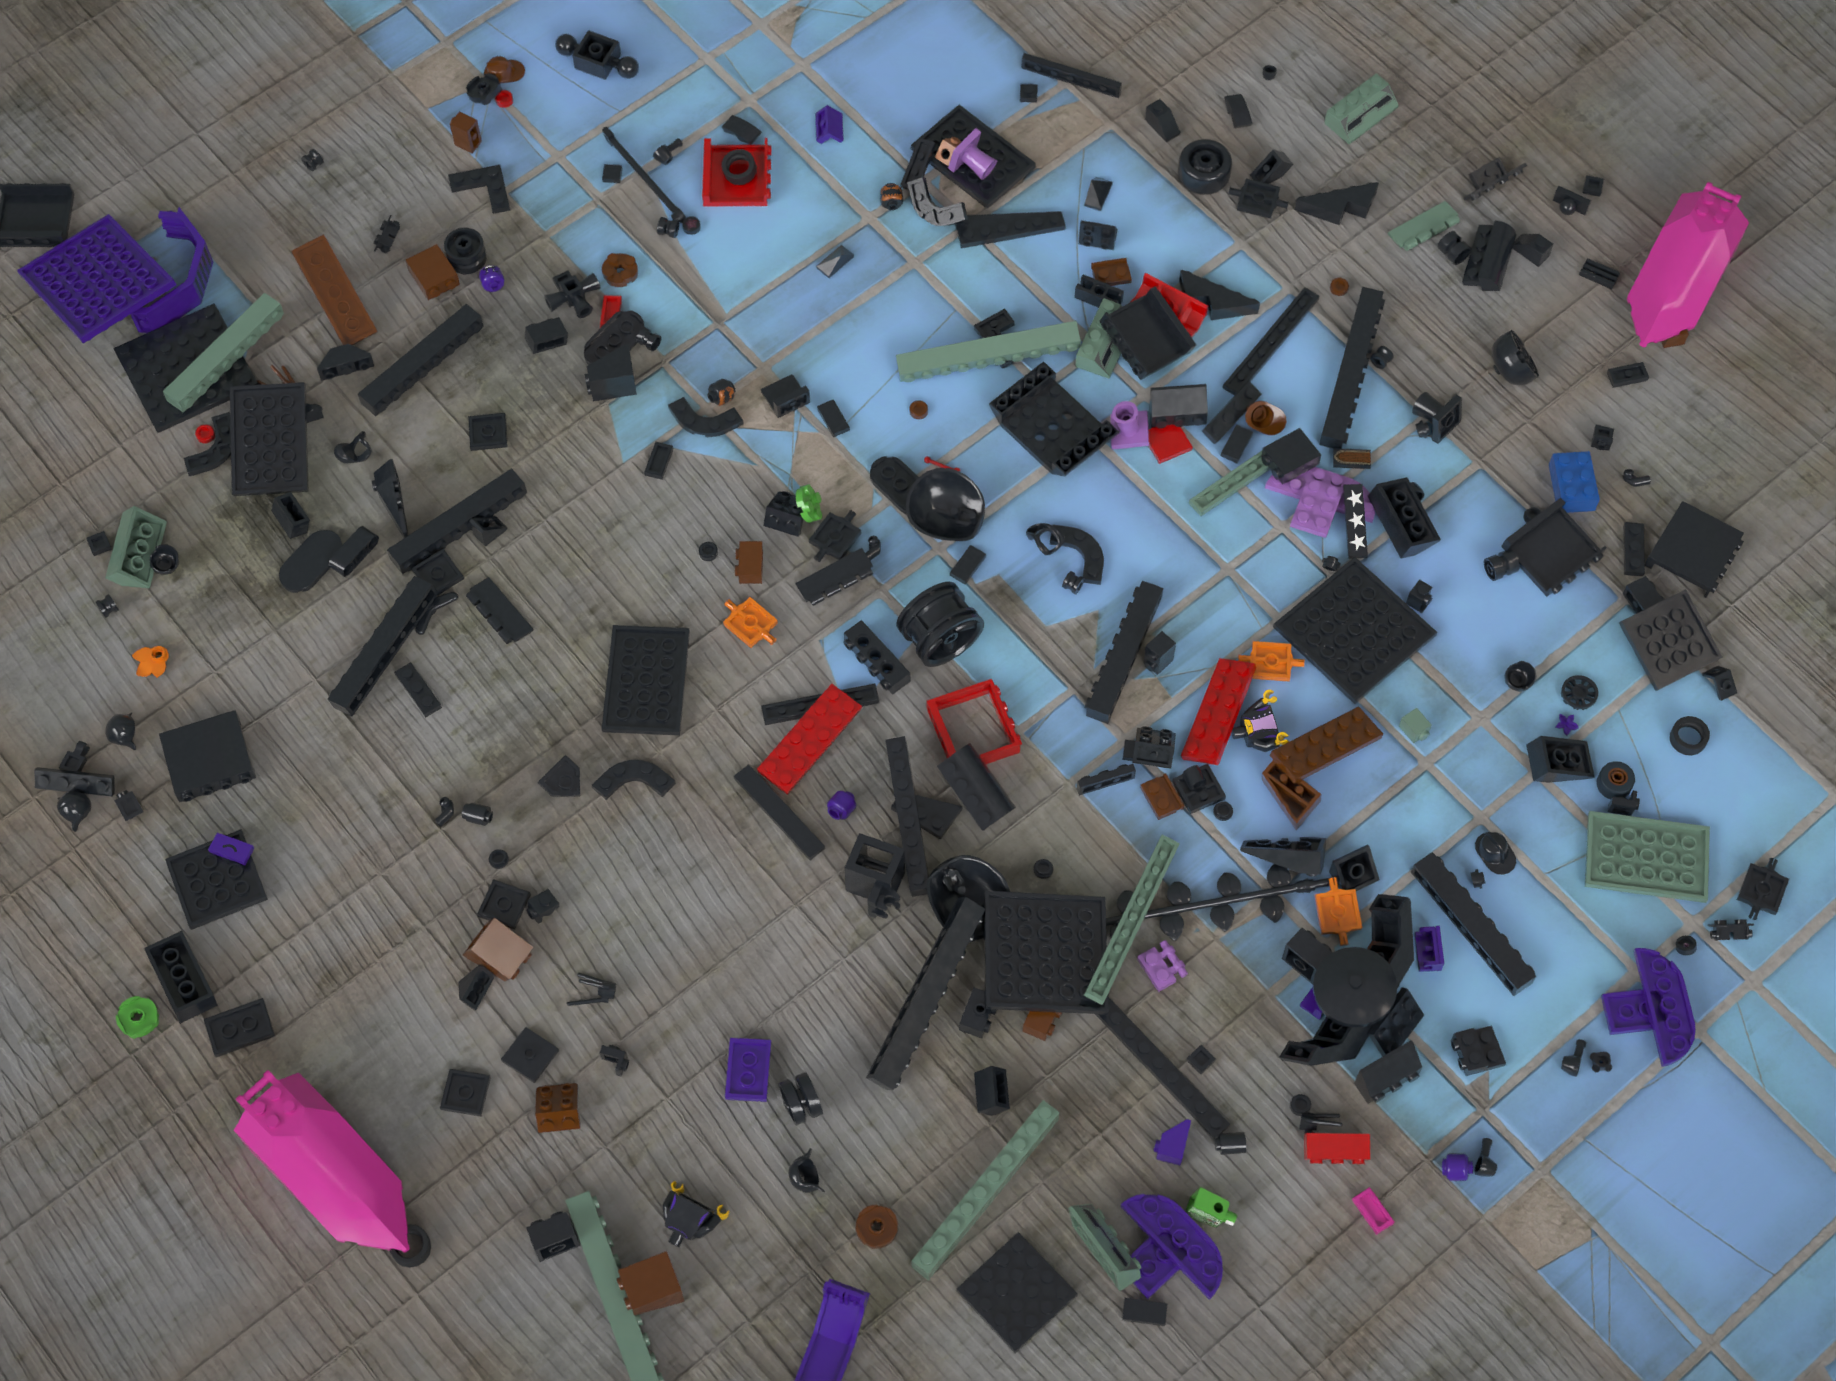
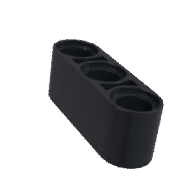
M364 526L359 527L330 558L328 566L343 577L348 576L377 545L379 536Z

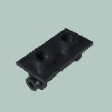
M391 215L388 221L384 220L380 227V230L383 232L381 235L377 234L373 243L376 245L374 252H376L377 248L381 249L383 253L391 250L394 239L388 236L396 238L400 230V223L398 221H391Z
M1737 919L1732 924H1727V920H1714V924H1708V926L1713 927V931H1710V938L1715 941L1730 940V932H1733V940H1748L1753 936L1749 926H1754V924L1747 923V919Z

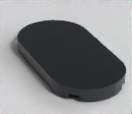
M630 310L615 313L586 342L584 347L586 363L590 365L626 344H629V350H631L637 344L636 337L639 331L645 327L642 317Z
M880 457L871 465L870 480L890 502L906 514L907 495L918 476L899 458Z
M320 530L311 534L281 566L279 579L282 586L292 593H298L297 591L305 592L311 589L330 569L328 566L329 560L342 546L341 538L330 530Z

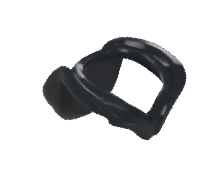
M361 431L351 443H339L334 448L336 459L346 464L367 460L372 450L369 443L364 440L366 437L365 431ZM360 441L366 447V450L360 456H356L355 446Z
M1038 523L1030 526L1026 531L1028 539L1035 540L1037 547L1045 556L1053 554L1064 544V537L1060 530L1050 524ZM1045 531H1050L1058 541V545L1052 550L1047 549L1040 540V535Z

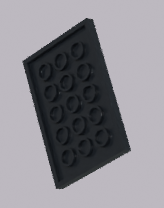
M960 104L920 137L936 143L929 164L987 209L1036 168V163ZM977 128L981 132L977 148L996 159L997 163L990 174L983 180L965 163L953 173L948 169L949 166L935 158L942 140L955 137L962 142ZM918 139L911 144L912 151H914ZM944 149L942 151V157L944 159H948L950 156V152L947 149Z
M305 382L230 387L232 495L248 496L309 492Z
M613 625L602 732L680 736L690 637L689 628Z

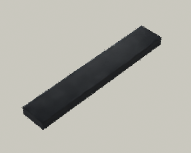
M1024 53L1022 56V69L1119 98L1121 95V82Z
M875 683L841 690L862 707L879 703ZM822 694L761 705L765 725L801 719Z
M749 764L734 775V780L809 860H812L825 849L823 843Z

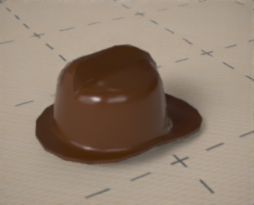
M495 56L487 62L484 74L495 75L500 83L516 82L525 75V67L517 60H507L505 57Z
M1256 401L1249 407L1247 406L1245 421L1251 428L1270 436L1277 435L1285 428L1287 422L1286 415L1280 408L1265 401Z

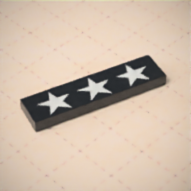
M1344 484L1343 495L1348 559H1353L1354 557L1367 558L1363 484Z

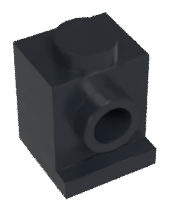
M1419 579L1409 592L1406 604L1423 613L1433 599L1430 594L1432 586Z

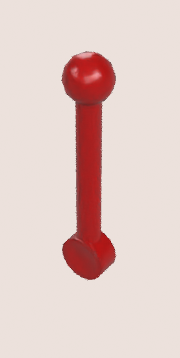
M929 456L924 458V462L927 464L932 463L941 468H951L932 460ZM951 468L960 472L959 468Z

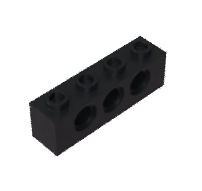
M862 620L844 632L843 643L849 651L852 650L856 654L857 660L868 667L867 669L871 676L877 677L880 680L884 690H889L893 695L911 682L910 672ZM864 643L867 644V646L862 647L860 646V644ZM879 657L878 660H873L871 658ZM885 670H891L892 672H891V673H885L884 671H885Z

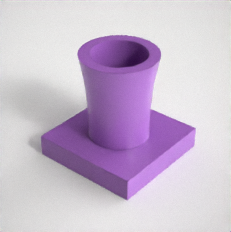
M977 128L953 150L948 169L954 173L965 163L983 180L993 170L997 160L977 148L981 135Z
M1129 401L1118 403L1113 408L1112 414H1110L1111 424L1120 432L1111 440L1112 450L1149 446L1147 410L1138 411L1136 405Z

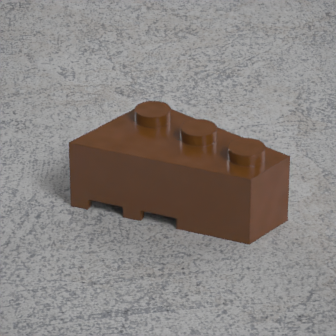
M1274 760L1262 772V781L1297 830L1321 802L1322 794L1304 780L1294 784Z

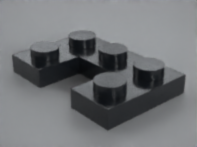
M1003 309L975 324L974 329L982 339L1002 335L1001 332L1011 328L1015 323L1007 310ZM1011 360L1005 361L1000 367L1003 369L1014 362Z

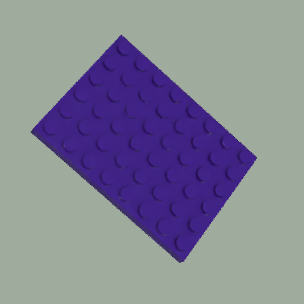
M109 214L17 270L23 280L82 343L91 340L99 333L107 330L118 321L123 320L126 316L139 310L142 306L176 286L174 279Z

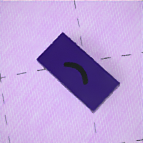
M217 833L208 851L246 865L254 850V846Z

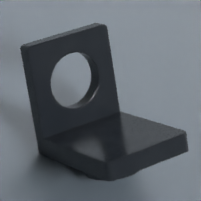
M1716 666L1702 673V676L1713 679L1719 700L1722 701L1737 694L1731 669Z

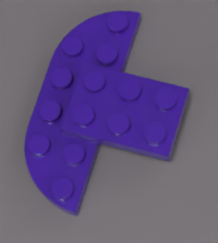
M1635 948L1633 952L1642 989L1601 995L1609 1034L1616 1035L1653 1030L1661 1066H1669L1678 1062L1686 1055L1695 1039V1020L1685 981L1676 964L1672 960L1669 961L1660 955V952L1647 948Z
M1140 1194L1121 1203L1120 1207L1150 1237L1130 1255L1131 1258L1135 1257L1141 1265V1278L1133 1282V1284L1142 1294L1149 1299L1181 1270L1210 1300L1217 1292L1223 1276L1222 1257L1213 1240L1177 1203L1165 1196Z

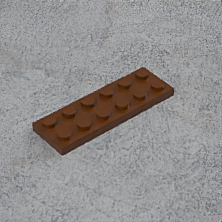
M324 234L291 251L343 345H354L378 332Z
M1358 706L1272 750L1270 757L1295 784L1380 740L1383 732Z

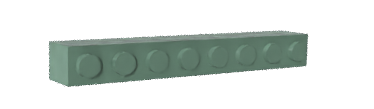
M266 293L262 294L163 391L167 402L182 412L190 408L201 395L205 394L213 383L219 380V377L225 371L229 370L251 346L256 344L263 334L269 331L276 321L282 318L284 312L281 304Z

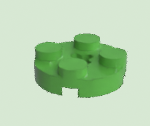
M810 484L801 486L796 490L797 507H801L803 513H800L802 518L808 523L822 519L819 504L822 501L819 492H815Z
M134 996L125 1000L119 1007L118 1015L116 1014V1023L119 1029L134 1039L149 1034L159 1024V1012L156 1005L150 999L141 998L140 996ZM135 1013L143 1014L140 1020H132L135 1018Z

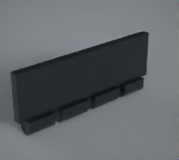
M860 548L795 584L805 601H810L812 606L825 600L822 595L823 593L829 598L841 591L840 584L846 589L858 582L857 575L861 580L872 575L871 568L873 565L863 548Z
M489 577L471 587L470 592L466 594L469 601L476 606V609L487 619V622L498 632V635L506 644H509L512 640L515 643L533 631L530 624Z

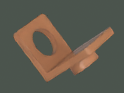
M955 137L943 139L935 158L949 166L953 150L961 143V140ZM944 149H947L950 152V156L948 159H944L942 157V151Z

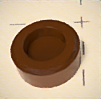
M1344 278L1332 280L1330 285L1332 294L1343 296L1348 292L1349 283Z
M918 400L911 403V417L920 420L927 416L928 406L925 402Z

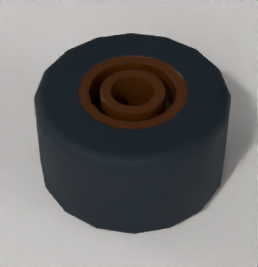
M1618 761L1607 763L1602 767L1597 777V788L1604 797L1610 800L1612 797H1626L1630 794L1635 784V774L1625 763Z

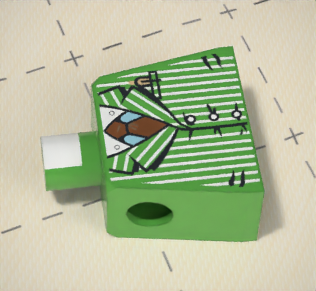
M1202 1187L1190 1196L1185 1210L1192 1219L1213 1227H1217L1222 1222L1233 1226L1237 1219V1214L1228 1210L1229 1201Z

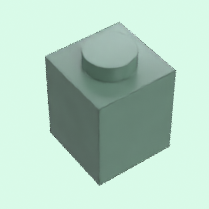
M1418 708L1403 716L1399 724L1401 730L1413 743L1418 740H1425L1430 735L1429 731L1432 726Z

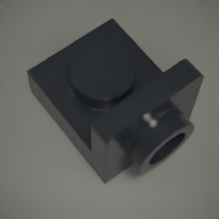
M125 790L116 795L118 799L114 801L125 821L144 812L133 791L128 793Z
M1633 790L1629 799L1621 796L1612 797L1608 804L1607 812L1632 816L1634 810L1639 808L1640 798H1637V791Z

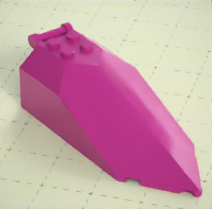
M1707 182L1703 191L1683 193L1680 196L1627 296V302L1631 304V317L1636 335L1640 337L1639 345L1641 347H1646L1651 342L1658 343L1679 335L1682 330H1692L1695 328L1749 224L1737 207L1742 197L1741 195L1731 194L1713 186V183ZM1709 192L1712 193V194H1715V195H1717V196H1719V197H1722V198H1724V199H1726V200H1729V201H1731L1732 203H1730V202H1728V201H1725V200H1723V199H1720V198H1718V197H1716V196H1714V195H1711V194H1709Z
M267 1070L263 1074L264 1076L242 1096L239 1095L235 1098L245 1109L234 1129L235 1133L244 1145L337 1242L345 1243V1241H349L361 1246L385 1250L398 1249L402 1250V1252H407L410 1249L407 1239L408 1226L405 1202L402 1198V1181L299 1072L277 1080ZM270 1082L272 1086L250 1105L248 1101Z

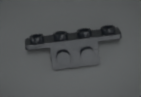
M1498 157L1468 174L1476 191L1465 196L1464 200L1466 201L1471 198L1473 201L1482 196L1480 192L1485 190L1487 193L1496 188L1494 184L1499 182L1501 185L1509 180L1508 176L1513 175L1515 177L1523 172L1522 168L1526 167L1527 164L1524 163L1507 172L1501 159Z

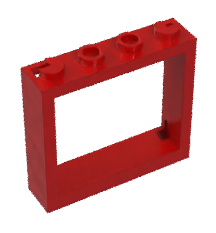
M992 679L926 701V710L947 758L952 756L956 750L939 710L987 694L991 699L1010 744L980 754V757L985 764H989L1020 753V745H1022L1020 735L1015 733L1014 721L1012 717L1009 718L1007 715L1008 708L1006 702L1001 701L1000 689L997 685H994Z

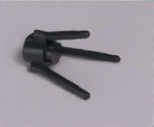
M578 973V977L584 978L579 979V983L598 987V995L601 998L567 1002V1005L608 1003L609 999H614L616 983Z
M1308 1112V1114L1302 1113L1299 1130H1304V1134L1314 1133L1312 1130L1317 1131L1318 1124L1342 1127L1343 1124L1319 1120V1118H1339L1340 1114H1315Z

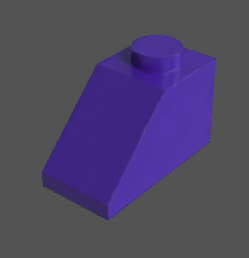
M1187 1119L1162 1133L1161 1140L1156 1139L1153 1151L1157 1152L1156 1160L1181 1166L1191 1120Z

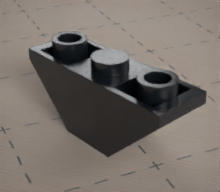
M345 344L331 348L318 365L317 371L321 381L330 380L334 377L348 375L359 370H367L370 367H374L371 353L351 344Z

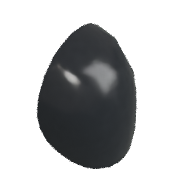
M935 468L926 471L911 486L907 495L906 514L909 522L916 530L931 538L944 541H968L973 539L982 527L985 516V501L977 485L965 474L951 468Z
M971 855L955 856L944 861L931 872L927 879L928 898L933 912L942 927L958 898L967 897L981 905L984 903L985 891L1010 892L1007 881L995 867ZM983 921L976 927L974 931L975 936L972 941L984 938Z

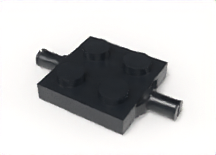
M1247 178L1241 190L1230 187L1228 195L1238 196L1237 211L1271 219L1273 211L1277 206L1287 209L1289 204L1287 201L1279 200V186Z
M849 510L844 518L829 512L809 538V543L819 549L818 553L814 556L816 561L821 562L826 554L840 560L861 535V529L851 523L852 519L856 516L854 511Z
M1769 858L1767 867H1760L1750 863L1736 900L1752 907L1748 916L1750 919L1753 917L1752 920H1757L1759 911H1765L1776 915L1789 878L1774 871L1778 863L1777 859Z

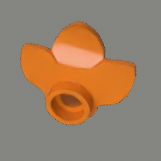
M155 646L152 649L144 647L137 650L132 655L135 660L140 662L136 675L146 677L153 674L156 678L161 676L166 670L165 662L169 658L167 649L162 646Z

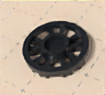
M1581 675L1569 677L1561 688V697H1563L1565 704L1570 705L1576 710L1588 709L1594 705L1599 694L1596 684L1590 678ZM1575 680H1581V684H1576ZM1565 687L1568 688V689H1570L1571 691H1570V692L1565 691ZM1593 687L1594 692H1588V689Z

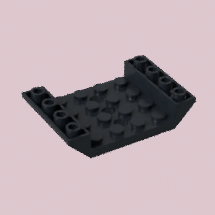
M1043 361L991 401L989 406L1000 426L1051 474L1066 476L1120 432L1108 420L1101 424L1055 381L1056 372ZM1064 414H1069L1072 416V418L1064 419L1062 416ZM1054 424L1058 426V429L1051 430L1049 426ZM1037 435H1042L1045 437V439L1037 440L1035 439V437Z

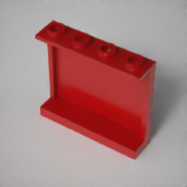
M704 138L702 189L704 207L767 206V199H771V188H768V184H771V174H768V170H771V159H768V156L772 155L771 145H768V138H765V145H712L711 138ZM735 149L748 151L753 156L757 166L754 178L744 185L730 183L722 170V161L725 155ZM746 160L733 162L729 167L730 173L735 175L744 173L749 168V162Z

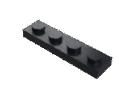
M1248 381L1207 424L1202 432L1213 444H1216L1247 411V406L1249 407L1262 395L1260 391Z
M40 767L34 770L36 789L65 792L75 791L102 796H113L115 794L114 775Z

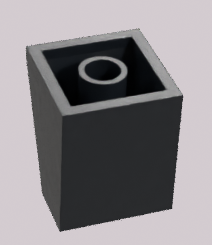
M629 344L621 346L587 366L588 374H584L588 395L592 394L593 401L637 395Z

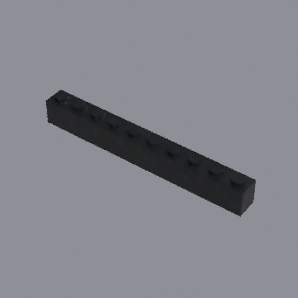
M1362 286L1319 443L1321 446L1341 449L1342 444H1347L1349 433H1346L1347 428L1351 429L1353 418H1350L1351 413L1355 414L1357 403L1354 400L1355 398L1359 399L1361 388L1358 386L1359 383L1363 384L1365 373L1362 371L1363 368L1367 369L1370 359L1366 358L1367 353L1371 354L1374 344L1370 343V341L1376 337L1377 328L1374 327L1375 324L1379 325L1381 314L1378 312L1379 309L1383 310L1385 299H1382L1383 291Z
M960 897L956 900L866 1076L868 1080L885 1090H894V1088L899 1086L901 1082L900 1076L908 1068L912 1053L920 1045L919 1039L922 1033H925L929 1027L928 1021L931 1015L936 1013L940 998L947 992L949 980L956 974L958 962L966 954L965 948L973 940L976 927L983 921L985 908L969 898Z

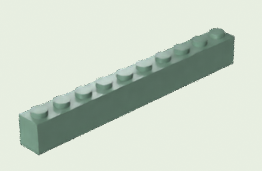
M1071 321L896 355L900 381L912 382L918 378L929 379L939 374L945 376L955 371L966 372L976 367L982 369L987 367V365H1002L1005 361L1010 360L1019 362L1024 358H1039L1045 354L1056 355L1066 350L1072 352L1080 348L1081 340L1077 321Z
M1042 1100L913 1258L912 1268L929 1281L1058 1122L1059 1111Z
M587 1191L565 1200L630 1380L664 1381L661 1372L657 1374L654 1366L658 1365L654 1352L649 1354L647 1346L651 1345L647 1333L642 1334L639 1326L643 1325L640 1314L634 1315L632 1309L627 1310L623 1299L627 1297L625 1289L620 1291L616 1278L620 1277L618 1267L621 1266L618 1255L612 1254L611 1247L614 1244L610 1234L605 1235L603 1228L607 1227L603 1215L598 1216L596 1209L600 1208L596 1196L591 1197L590 1192Z

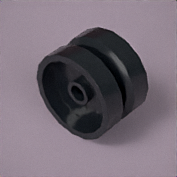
M465 227L455 229L447 235L444 241V250L447 260L456 273L472 274L479 271L485 265L487 254L483 238L479 232Z
M806 1072L795 1076L797 1090L789 1079L778 1083L785 1108L795 1125L806 1122L804 1108L812 1118L823 1114L815 1088Z

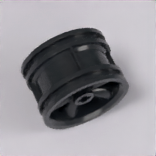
M947 581L924 590L911 600L900 613L896 627L907 641L914 643L916 654L924 665L936 667L951 661L966 651L982 633L984 620L974 608L968 607L965 603V596L954 582Z

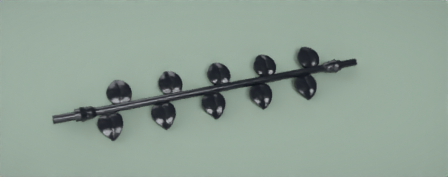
M1273 864L1268 870L1266 877L1268 883L1273 888L1240 894V880L1234 874L1226 872L1217 881V890L1223 897L1191 903V891L1188 886L1182 882L1175 881L1167 891V899L1173 906L1148 910L1144 919L1163 916L1160 920L1162 932L1173 941H1176L1184 929V920L1178 913L1213 907L1210 912L1211 921L1223 932H1226L1230 929L1234 920V911L1228 904L1263 898L1260 903L1261 912L1272 922L1276 923L1280 920L1284 911V902L1278 895L1293 892L1311 893V891H1315V888L1330 886L1329 878L1320 880L1306 878L1289 885L1291 882L1289 870ZM1123 891L1117 899V908L1122 914L1131 899L1132 891ZM1122 915L1106 918V926L1112 925L1109 933L1110 938H1112Z

